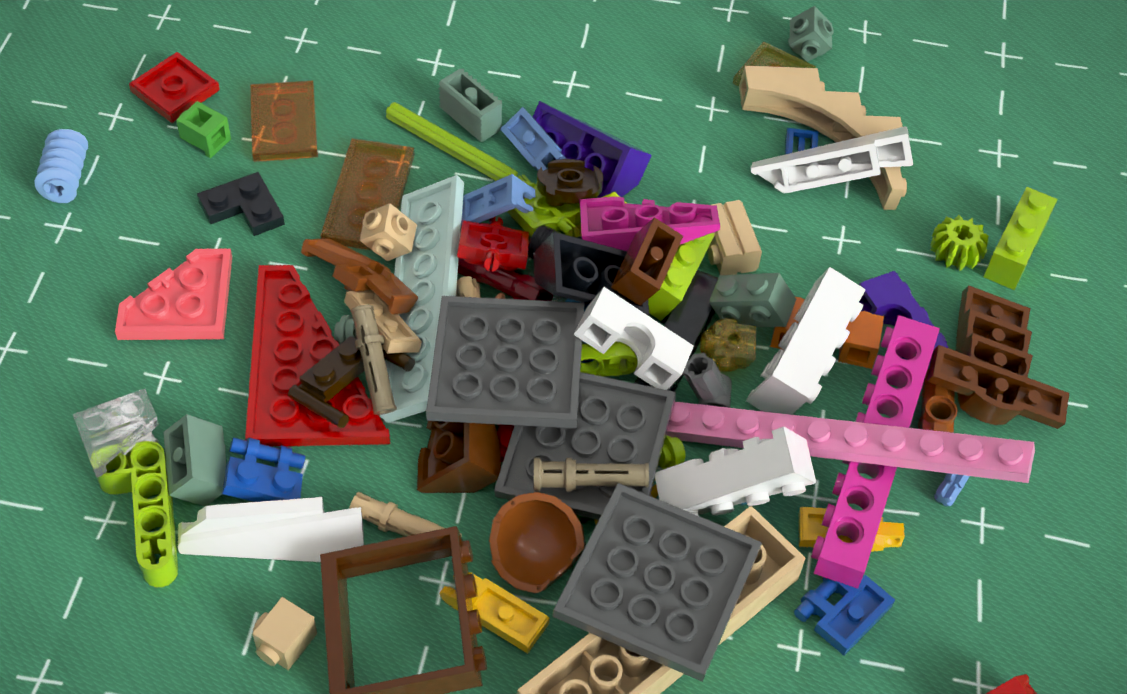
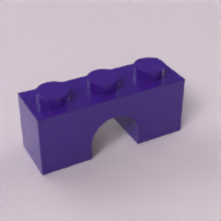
M895 271L859 283V286L865 289L859 301L863 304L861 311L884 316L883 324L895 326L899 315L934 326L929 320L927 311L919 306L912 296L907 283L902 282ZM939 332L934 349L938 345L949 348L944 335Z

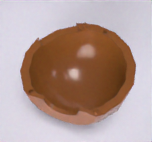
M539 492L518 495L504 504L492 520L493 524L489 539L492 554L491 562L500 577L519 590L532 593L544 591L578 561L586 547L583 525L571 507L552 495Z

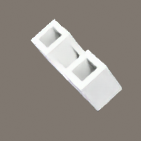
M605 287L587 306L573 334L602 354L614 342H622L628 345L635 352L638 359V365L634 374L653 387L667 390L682 375L693 349L692 344Z

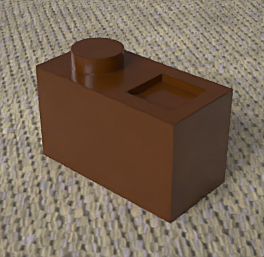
M654 217L635 234L611 288L636 304L642 305L660 290L683 235Z

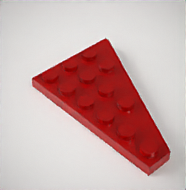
M259 265L245 440L247 441L248 438L260 440V444L270 447L281 445L390 444L389 429H386L379 415H374L372 400L368 398L359 377L355 378L326 402L348 415L349 421L343 428L337 427L289 398V389L293 385L299 386L301 384L299 377L339 346L338 341L332 336V331L320 311L318 312L311 300L309 291L300 281V276L293 265Z

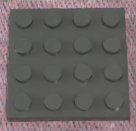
M442 296L426 409L427 421L577 428L582 340L573 334L584 314V303Z
M580 372L577 428L515 425L495 486V497L512 500L518 495L539 492L557 497L571 507L578 516L595 520L600 519L616 486H576V490H572V492H566L565 488H541L540 491H534V457H540L541 461H565L566 458H572V460H576V463H649V486L627 487L650 496L674 407L676 392Z
M618 483L553 610V617L703 682L758 556L762 542Z

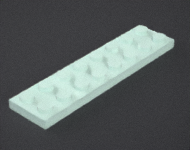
M458 175L402 196L401 212L415 222L417 227L412 252L396 258L394 275L418 296V300L408 313L398 315L419 337L422 343L419 352L404 353L415 360V365L409 372L385 360L394 402L397 410L391 413L380 415L388 423L424 412L427 409L442 296H456L459 260L457 252L461 233L464 182Z

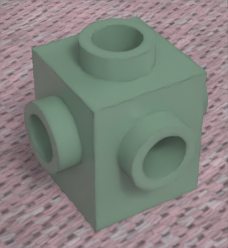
M815 6L790 19V38L788 39L790 48L807 62L825 54L832 49V35L834 33L832 23Z

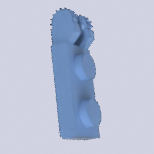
M523 107L500 128L537 171L541 167L543 171L548 169L546 165L554 157L556 160L567 159L561 153L560 147Z

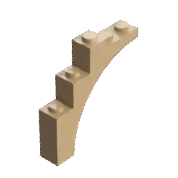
M744 67L739 84L742 110L765 112L792 119L817 130L835 142L903 127L900 117L866 116V108L864 105H861L859 92L825 91L824 82L820 81L818 68ZM901 166L880 167L881 175L869 177L877 190L883 210H896L901 197H904L906 194L907 182L905 178H902Z

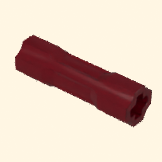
M463 258L458 260L459 274L465 277L470 276L472 279L475 278L477 283L488 284L512 296L513 299L552 301L553 294L536 284L535 277L531 275H522L516 271L504 270L500 267L496 271L491 272L492 266L487 271L484 263L475 265L467 263Z

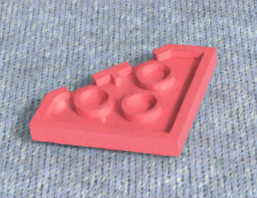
M195 249L186 256L187 261L173 271L170 268L147 283L148 288L135 298L129 296L119 303L115 328L117 340L224 339L232 265L231 249Z

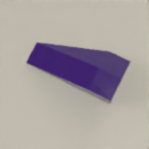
M539 101L533 118L560 147L561 153L567 159L584 161L585 168H589L592 171L593 165L601 170L603 174V188L598 198L612 192H616L620 197H623L639 185L652 156L651 154Z

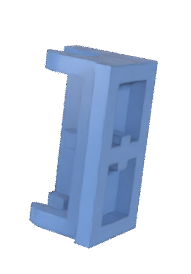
M511 174L463 195L461 226L463 220L481 223L514 208L523 213L533 211V207L530 204H526L524 198H535V189Z

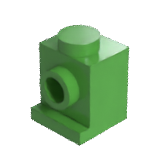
M198 101L188 110L182 112L176 120L180 138L205 151V155L210 159L231 140L227 117Z

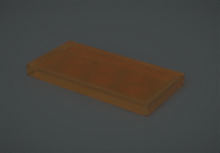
M352 138L320 237L330 238L346 247L371 250L360 241L365 213L389 203L399 210L415 155L414 147Z

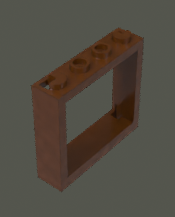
M457 526L320 554L330 694H446L483 686L481 671L487 670V662L483 646L477 645L476 634L482 633V623L478 609L473 610L472 598L477 597L478 593L473 573L468 574L467 563L473 562V554L470 541H463ZM452 556L465 665L355 687L347 578Z

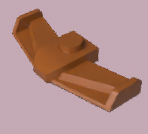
M330 238L304 240L301 254L307 257L317 256L335 265L333 277L343 283L346 290L355 292L372 290L388 305V311L391 314L408 313L418 300V296L396 277L389 268L380 262L374 261Z

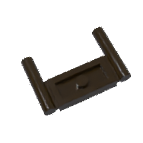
M357 335L355 338L352 336L348 337L299 377L301 384L299 386L293 385L288 392L289 398L339 428L347 425L349 417L326 402L365 371L361 352L355 346ZM383 349L385 360L407 372L413 369L415 365L413 358L404 353L387 354Z

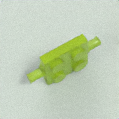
M520 175L517 177L535 189V198H524L525 203L533 207V211L523 213L514 208L507 212L526 232H529L531 237L536 229L544 224L555 229V231H562L567 236L575 238L579 236L580 229L576 225L581 223L580 203H565L558 207L550 206L545 202V196L538 191L537 183H532L525 175H522V178Z

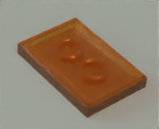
M313 80L251 84L253 161L318 157Z

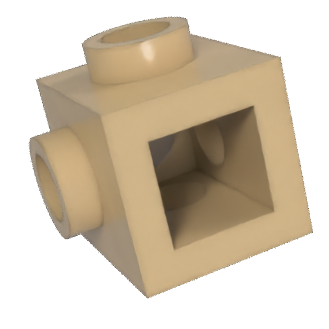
M390 203L365 213L360 241L386 261L412 252L417 227L415 222Z

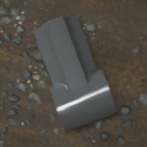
M705 353L693 354L686 363L683 375L695 393L698 404L730 408L731 379L721 374L714 360L708 358Z

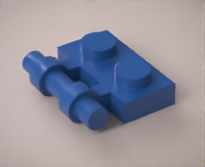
M232 438L229 452L243 455V457L240 459L230 456L226 465L222 494L253 502L300 499L303 474L289 471V466L302 469L305 455L292 452V448L282 445L279 449L262 445L260 440L248 438L247 441ZM256 458L273 462L275 467L256 463Z
M866 575L863 576L858 589L823 577V582L815 590H809L801 598V604L794 610V614L802 622H805L812 614L822 618L816 624L814 631L845 656L893 606L895 599ZM834 592L840 593L843 596L835 606L827 601Z

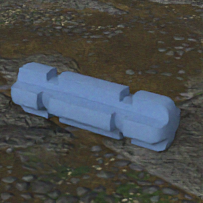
M947 473L934 495L935 500L944 506H951L970 476Z

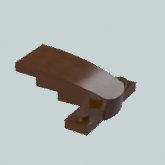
M968 285L962 291L956 351L938 345L933 350L927 381L957 392L959 407L971 417L984 423L1004 425L1017 415L1056 429L1065 425L1069 393L1028 378L1033 355L1028 354L1032 331L1027 330L1031 308Z

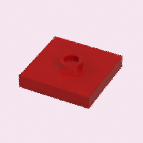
M178 52L129 83L130 91L171 123L176 121L181 113L188 110L195 102L202 103L220 90L219 83Z

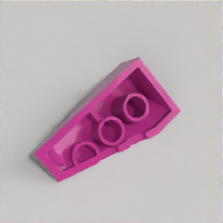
M624 197L580 199L582 240L623 251H628L635 234L654 217L683 235L680 245L720 230L717 205L676 202L670 207L655 205V200L644 199L642 205L625 203Z

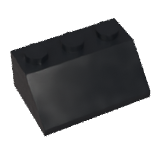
M552 232L533 253L535 283L551 294L590 304L602 288L605 287L641 312L649 315L648 300L642 305H638L611 288L627 251Z

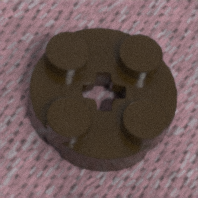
M554 160L548 163V169L543 171L541 167L537 172V189L540 194L545 196V202L550 206L558 207L565 203L577 204L580 203V199L598 198V195L602 192L603 174L601 170L594 165L593 171L585 168V162L581 160Z

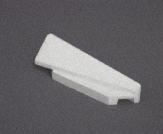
M900 127L756 161L751 165V173L754 175L758 174L784 194L881 175L880 167L913 165L907 127Z
M322 497L205 506L198 511L197 521L181 522L178 524V551L180 554L321 562L320 554L364 545L361 507L325 513Z

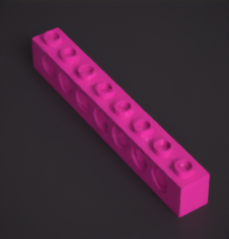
M899 315L894 328H886L880 346L887 349L885 356L877 355L871 375L878 378L875 385L868 383L862 400V404L868 405L866 414L859 412L856 422L910 427L940 328ZM880 414H886L890 418L883 417ZM843 460L842 463L849 465L846 474L838 473L832 494L839 497L836 506L828 503L821 524L828 527L825 538L817 537L811 558L818 560L814 574L858 589L866 570L897 467ZM859 473L868 474L872 479H866ZM848 504H856L863 510H854ZM838 536H847L853 542H843L838 538Z

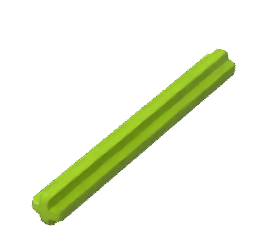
M392 102L387 107V119L493 180L497 181L511 174L517 177L518 172L397 102Z

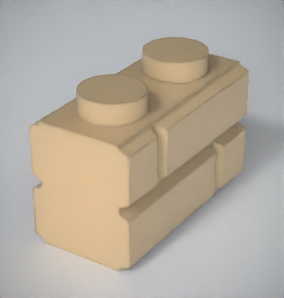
M740 200L726 202L724 205L721 203L711 204L717 205L720 230L713 232L715 235L707 250L710 264L717 265L720 275H735L738 272L756 271L759 267L762 251L743 203Z

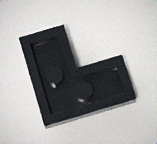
M259 172L197 193L199 204L210 225L241 213L254 236L285 225L284 216Z

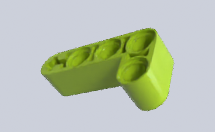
M144 441L111 446L99 450L92 459V467L100 488L105 493L113 495L132 492L136 557L145 581L153 587H165L171 584L178 575L173 497L169 496L166 456L163 447L154 441ZM155 463V464L152 465V466L145 467V466H147L148 464ZM117 469L114 472L108 473L110 470ZM152 495H158V496L155 497V498L147 499L148 497H150V496H152ZM162 527L158 531L149 532L153 528ZM154 554H161L158 564H156V557Z

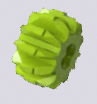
M960 215L955 219L946 216L944 221L935 227L932 234L930 250L935 253V261H945L946 268L954 265L959 271L965 266L973 269L978 262L984 259L987 253L986 248L989 242V235L983 233L984 225H974L973 217L967 221L963 220Z

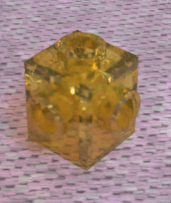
M720 319L702 334L700 342L701 353H705L708 358L713 359L719 371L731 372L737 369H745L756 360V326L741 325L734 319Z

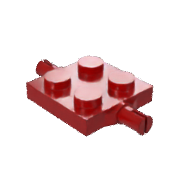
M496 216L490 218L489 224L463 220L457 258H463L467 263L475 265L484 263L487 271L492 266L491 272L496 271L499 267L509 271L526 268L529 232L502 226L503 220L499 216L497 221H495Z

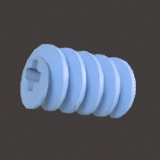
M70 129L54 130L48 134L42 150L40 165L37 169V176L34 180L35 188L41 196L56 203H68L74 200L77 195L76 190L79 187L84 159L86 158V150L88 149V141L85 136Z

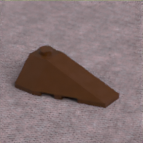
M428 421L426 428L431 430L427 448H421L418 457L417 491L421 493H475L498 480L501 470V447L495 424Z

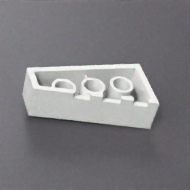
M829 267L815 281L794 317L799 323L794 322L778 345L782 349L775 354L771 362L763 370L761 376L765 380L755 390L751 391L746 402L763 412L790 415L804 403L811 404L822 388L818 384L821 376H826L836 361V358L832 356L835 348L839 349L850 333L846 329L849 321L853 322L862 310L863 304L859 301L865 289Z
M781 427L772 430L773 439L753 437L742 441L744 447L742 450L722 448L711 452L708 462L704 463L703 459H692L658 471L655 474L659 500L697 516L712 512V515H722L734 511V505L747 502L748 506L767 503L770 501L769 496L783 492V496L804 493L806 491L805 486L816 484L807 440L791 430Z

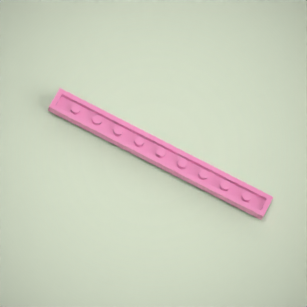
M683 402L674 403L666 434L671 438L677 437L682 441L744 448L742 441L753 437L773 439L772 430L785 427L807 440L809 453L812 457L1029 483L1035 453L1034 442Z

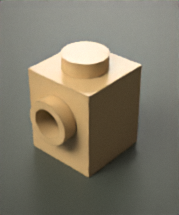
M282 597L269 613H263L254 625L252 635L257 649L256 654L271 666L279 664L289 670L317 635L314 616Z

